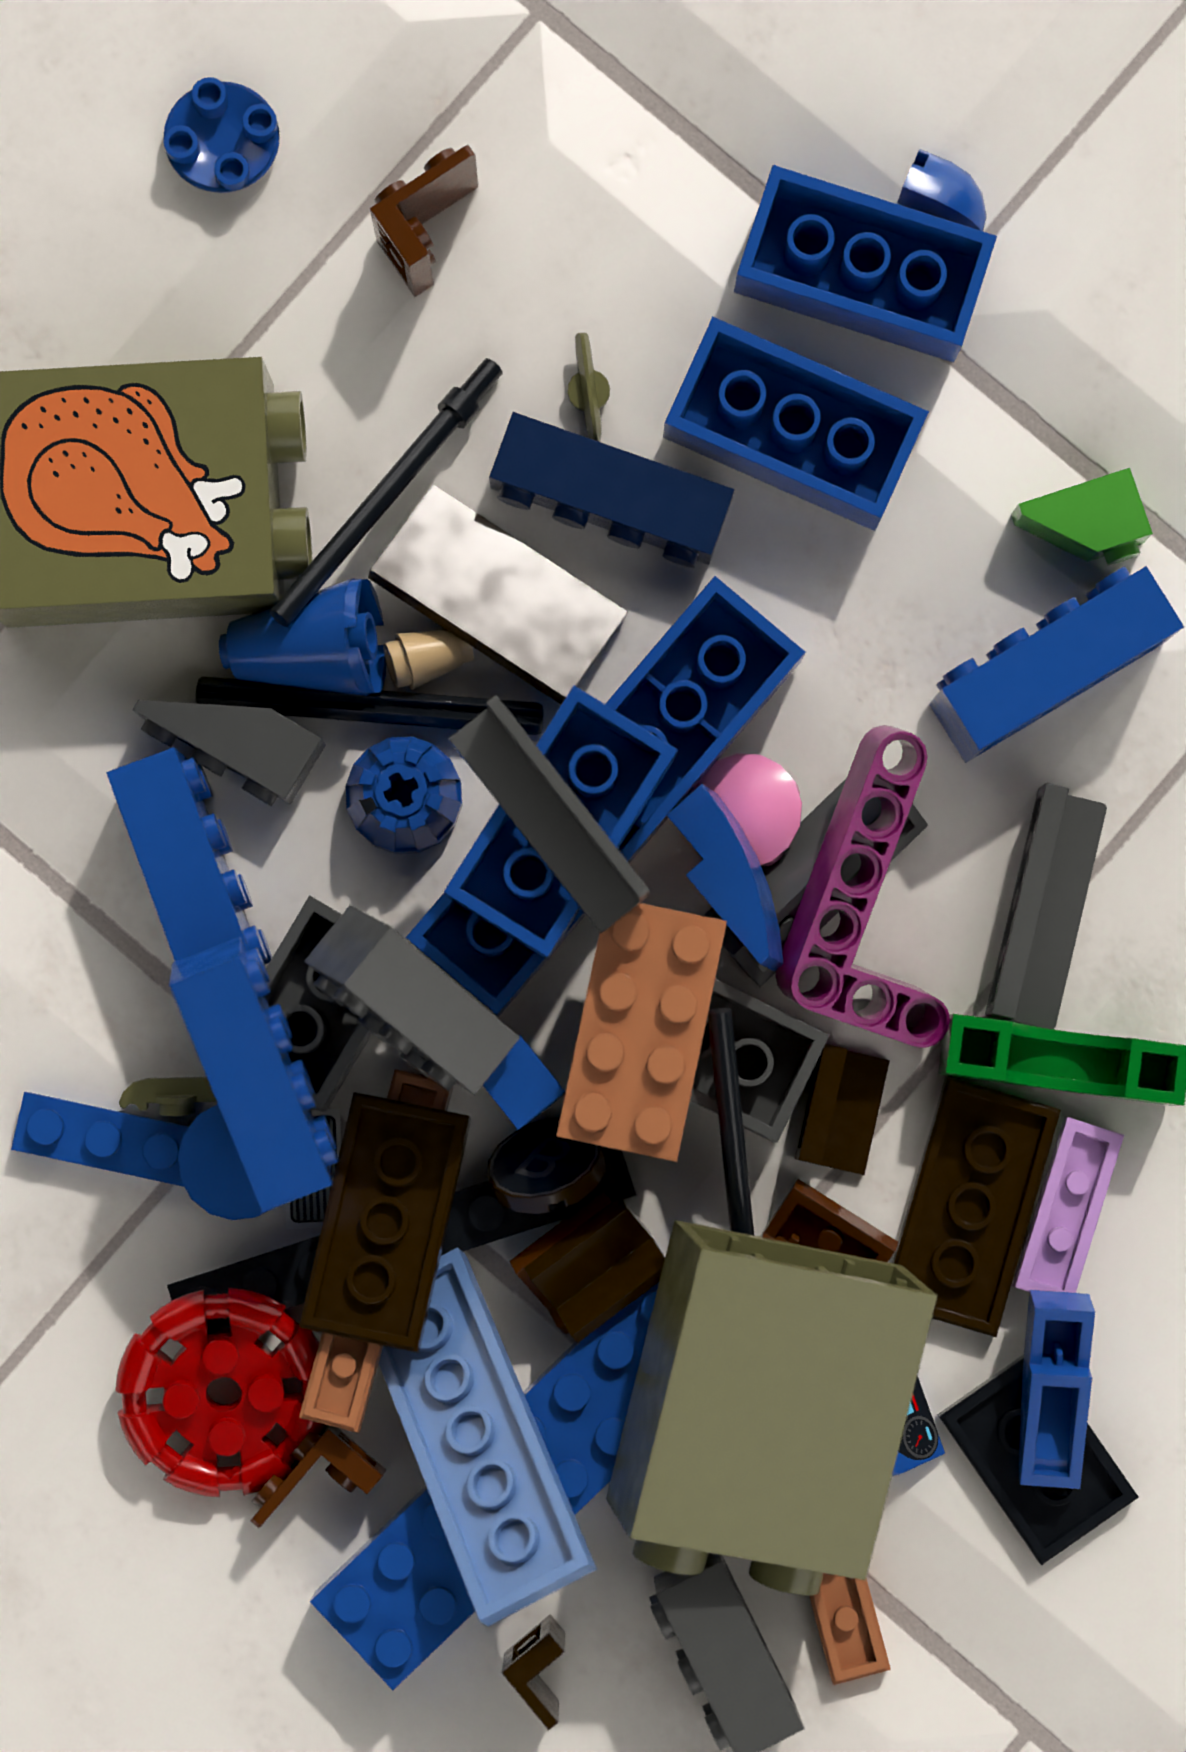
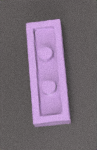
M1064 1117L1015 1274L1013 1287L1028 1292L1030 1290L1076 1293L1124 1138L1123 1134L1070 1117Z

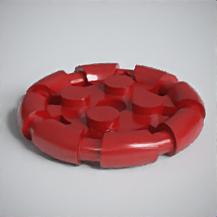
M228 1288V1293L205 1295V1290L186 1294L162 1306L150 1316L152 1323L141 1335L135 1333L132 1336L120 1360L116 1377L115 1390L122 1394L123 1409L119 1410L117 1414L122 1431L136 1456L144 1465L151 1462L164 1472V1481L184 1491L208 1497L220 1498V1491L243 1489V1495L256 1493L263 1488L273 1475L280 1477L282 1480L288 1477L297 1466L296 1460L291 1456V1453L309 1432L323 1435L326 1428L325 1424L299 1417L319 1341L312 1331L301 1329L299 1327L300 1322L297 1323L284 1312L285 1305L273 1298L245 1289ZM229 1317L231 1333L209 1335L208 1319ZM268 1330L281 1340L273 1351L258 1340ZM169 1339L178 1341L183 1345L173 1359L161 1350ZM228 1377L239 1384L242 1393L236 1401L230 1404H220L209 1396L207 1391L208 1385L217 1378ZM297 1377L298 1380H301L302 1393L284 1394L283 1378ZM151 1388H164L163 1403L147 1405L146 1391ZM276 1422L288 1433V1436L279 1446L265 1436ZM176 1430L186 1440L191 1442L181 1454L166 1443ZM240 1451V1466L219 1467L218 1454L231 1456Z

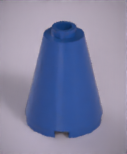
M352 578L319 590L288 627L282 626L273 619L269 613L273 607L231 621L227 628V634H221L219 638V655L222 666L225 669H231L237 680L363 696L379 693L383 690L386 678V661L383 645H378L376 626H382L384 622L377 593L368 579Z

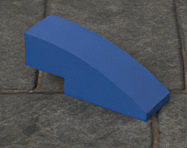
M701 784L667 814L668 818L703 858L686 876L724 921H727L728 927L759 964L775 972L784 964L781 936L772 894L762 867L742 827L716 792Z
M1040 1290L1029 1291L1021 1397L1020 1485L1080 1489L1092 1386V1375L1089 1365L1095 1309L1089 1294Z

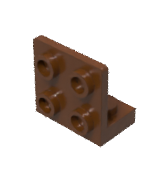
M469 145L462 147L456 152L453 148H447L439 152L425 164L424 170L426 172L407 184L404 180H399L387 186L376 196V204L370 208L376 241L414 297L434 285L431 265L436 260L430 250L434 245L422 224L478 187L476 155Z

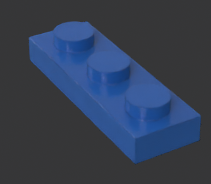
M24 1092L11 1150L184 1187L180 1180L177 1155L184 1132L189 1126Z

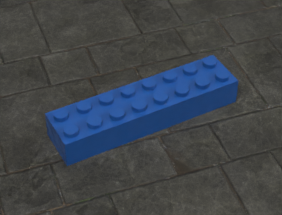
M716 576L711 579L605 703V705L678 749L675 760L618 849L629 864L668 819L667 814L687 797L701 778L801 663L806 653ZM444 893L405 937L498 1017L547 961V959L447 898ZM582 909L575 917L557 948L586 915Z
M659 1282L579 1343L574 1342L523 1391L574 1515L611 1480ZM427 1486L423 1487L322 1584L310 1600V1603L392 1690L400 1685L475 1612Z

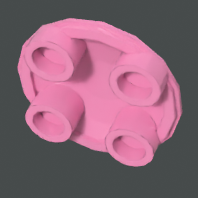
M735 754L717 760L691 790L690 794L701 784L716 792L739 822L758 857L760 865L770 866L781 859L784 851L790 847L800 828L802 801L798 784L780 764L762 755Z

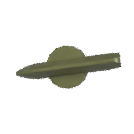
M586 332L577 333L575 336V352L578 373L571 378L568 384V397L576 409L584 412L588 437L600 442L602 431L600 409L606 405L610 397V386L607 378L602 373L594 370L588 334Z
M207 1077L146 1078L133 1082L123 1091L119 1105L124 1109L130 1104H135L140 1111H144L149 1108V1103L159 1104L160 1115L185 1116L195 1113L196 1102H215L217 1100Z

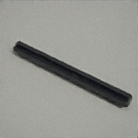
M205 676L198 679L195 693L197 704L271 708L283 716L448 729L463 728L487 709L486 702L490 700L488 698L385 690L363 696ZM501 700L527 735L541 734L544 718L542 704L539 702Z

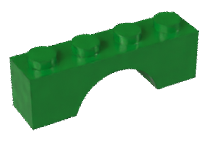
M949 1015V1029L942 1039L938 1074L1168 1106H1184L1186 1045L1061 1031L968 1015Z

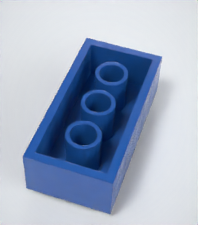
M772 165L737 272L734 293L954 363L963 345L997 236Z
M712 316L666 418L663 438L875 531L929 411Z
M1125 566L1096 583L1095 588L1085 594L1089 601L1079 605L1076 598L1072 597L1044 615L1045 618L1036 624L1039 631L1029 636L1023 627L993 646L994 649L986 654L989 659L986 663L978 667L975 660L971 658L942 676L943 680L936 684L940 692L929 705L965 763L1160 647L1184 628V625L1147 566L1130 575Z
M575 685L536 744L617 849L623 843L675 760L678 751L675 747ZM499 804L444 890L447 898L548 961L581 910Z
M173 747L106 772L174 960L178 961L241 936L246 951L257 948L264 965L268 964L272 959V954L262 929L257 930L255 925L250 927L244 912L245 909L253 907L246 883L241 874L237 875L235 869L229 871L224 857L225 854L233 852L229 836L222 820H217L214 813L209 815L204 802L205 799L213 797L202 765H197L193 757L187 759Z
M239 936L173 962L169 985L263 1213L332 1186L331 1165L339 1163L335 1152L337 1145L325 1115L314 1118L311 1112V1108L316 1107L313 1097L315 1091L302 1059L292 1063L288 1052L293 1050L290 1040L293 1037L280 1004L269 1007L265 995L270 993L268 986L270 979L262 957L257 948L246 951L242 938Z

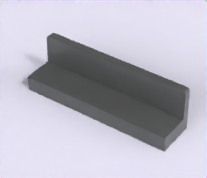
M495 695L486 702V710L448 739L601 934L649 897L650 890L501 700Z
M846 779L801 821L797 834L790 847L784 851L781 859L773 865L761 866L772 894L780 928L782 951ZM878 797L871 798L862 808L861 816L865 826L874 823L881 814L882 806ZM913 803L891 861L928 826ZM858 853L848 856L841 865L840 873L844 882L854 878L860 870L861 861ZM713 907L703 915L723 920ZM832 910L825 914L820 921L819 930L839 911ZM726 924L722 947L747 976L761 987L776 971L774 972L760 965Z
M1045 783L1038 788L985 1015L1029 1026L1048 1029L1056 1027L1107 807L1104 803L1068 795L1069 788Z

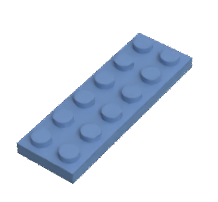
M457 1247L440 1258L419 1354L383 1346L379 1366L478 1619L481 1623L490 1626L597 1570L469 1260L466 1254Z

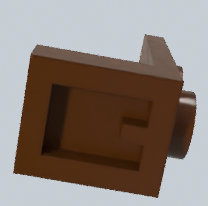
M330 1426L323 1435L309 1432L291 1453V1456L299 1462L284 1481L280 1477L273 1475L252 1499V1502L260 1509L250 1521L257 1528H260L321 1455L330 1462L325 1471L340 1486L351 1493L359 1487L368 1494L383 1477L386 1469L337 1427Z

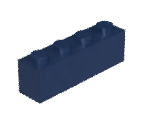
M512 412L489 476L491 489L499 491L497 498L508 505L530 510L533 503L554 511L552 518L562 524L577 529H585L588 522L609 530L607 537L614 542L636 549L641 547L642 542L664 549L662 556L665 559L689 568H695L697 561L707 565L710 564L735 490L516 412Z

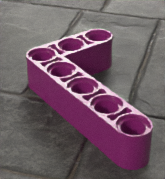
M882 725L868 731L858 746L782 951L784 964L776 970L775 978L777 986L784 995L809 1011L914 1047L926 1048L934 1046L941 1041L949 1029L950 1017L944 1003L915 985L853 964L924 774L928 758L926 746L919 737L893 726ZM898 740L902 746V758L895 767L887 770L883 764V752L887 745ZM878 797L882 806L881 814L874 823L865 826L861 816L862 808L871 798ZM858 853L861 861L860 870L854 878L844 882L840 873L841 865L848 856ZM838 910L840 923L837 930L829 936L822 937L819 930L820 921L829 911ZM818 966L820 974L815 987L810 991L800 992L798 983L803 971L809 967ZM871 985L872 998L869 1004L863 1009L854 1011L852 1005L854 994L862 986ZM923 1003L925 1013L921 1023L916 1027L907 1029L906 1016L909 1010L915 1005Z

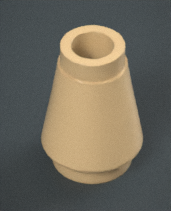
M446 629L398 633L395 635L394 641L383 644L386 665L395 688L408 685L411 690H414L462 666L463 663L474 660L472 646Z

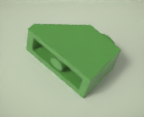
M1130 468L1019 503L1011 514L1015 526L1087 562L1105 557L1107 565L1116 564L1141 554L1138 546L1142 545L1153 534Z

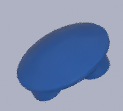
M213 77L197 81L192 90L184 94L175 103L167 117L164 128V147L168 160L181 178L194 187L214 193L238 191L257 182L272 166L279 148L280 135L277 117L263 97L244 85L223 82Z

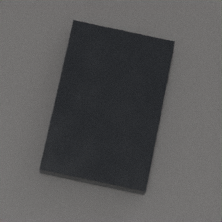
M1023 1354L937 1415L1038 1563L1043 1565L1139 1497L1088 1423L1080 1489L1020 1485L1019 1447Z

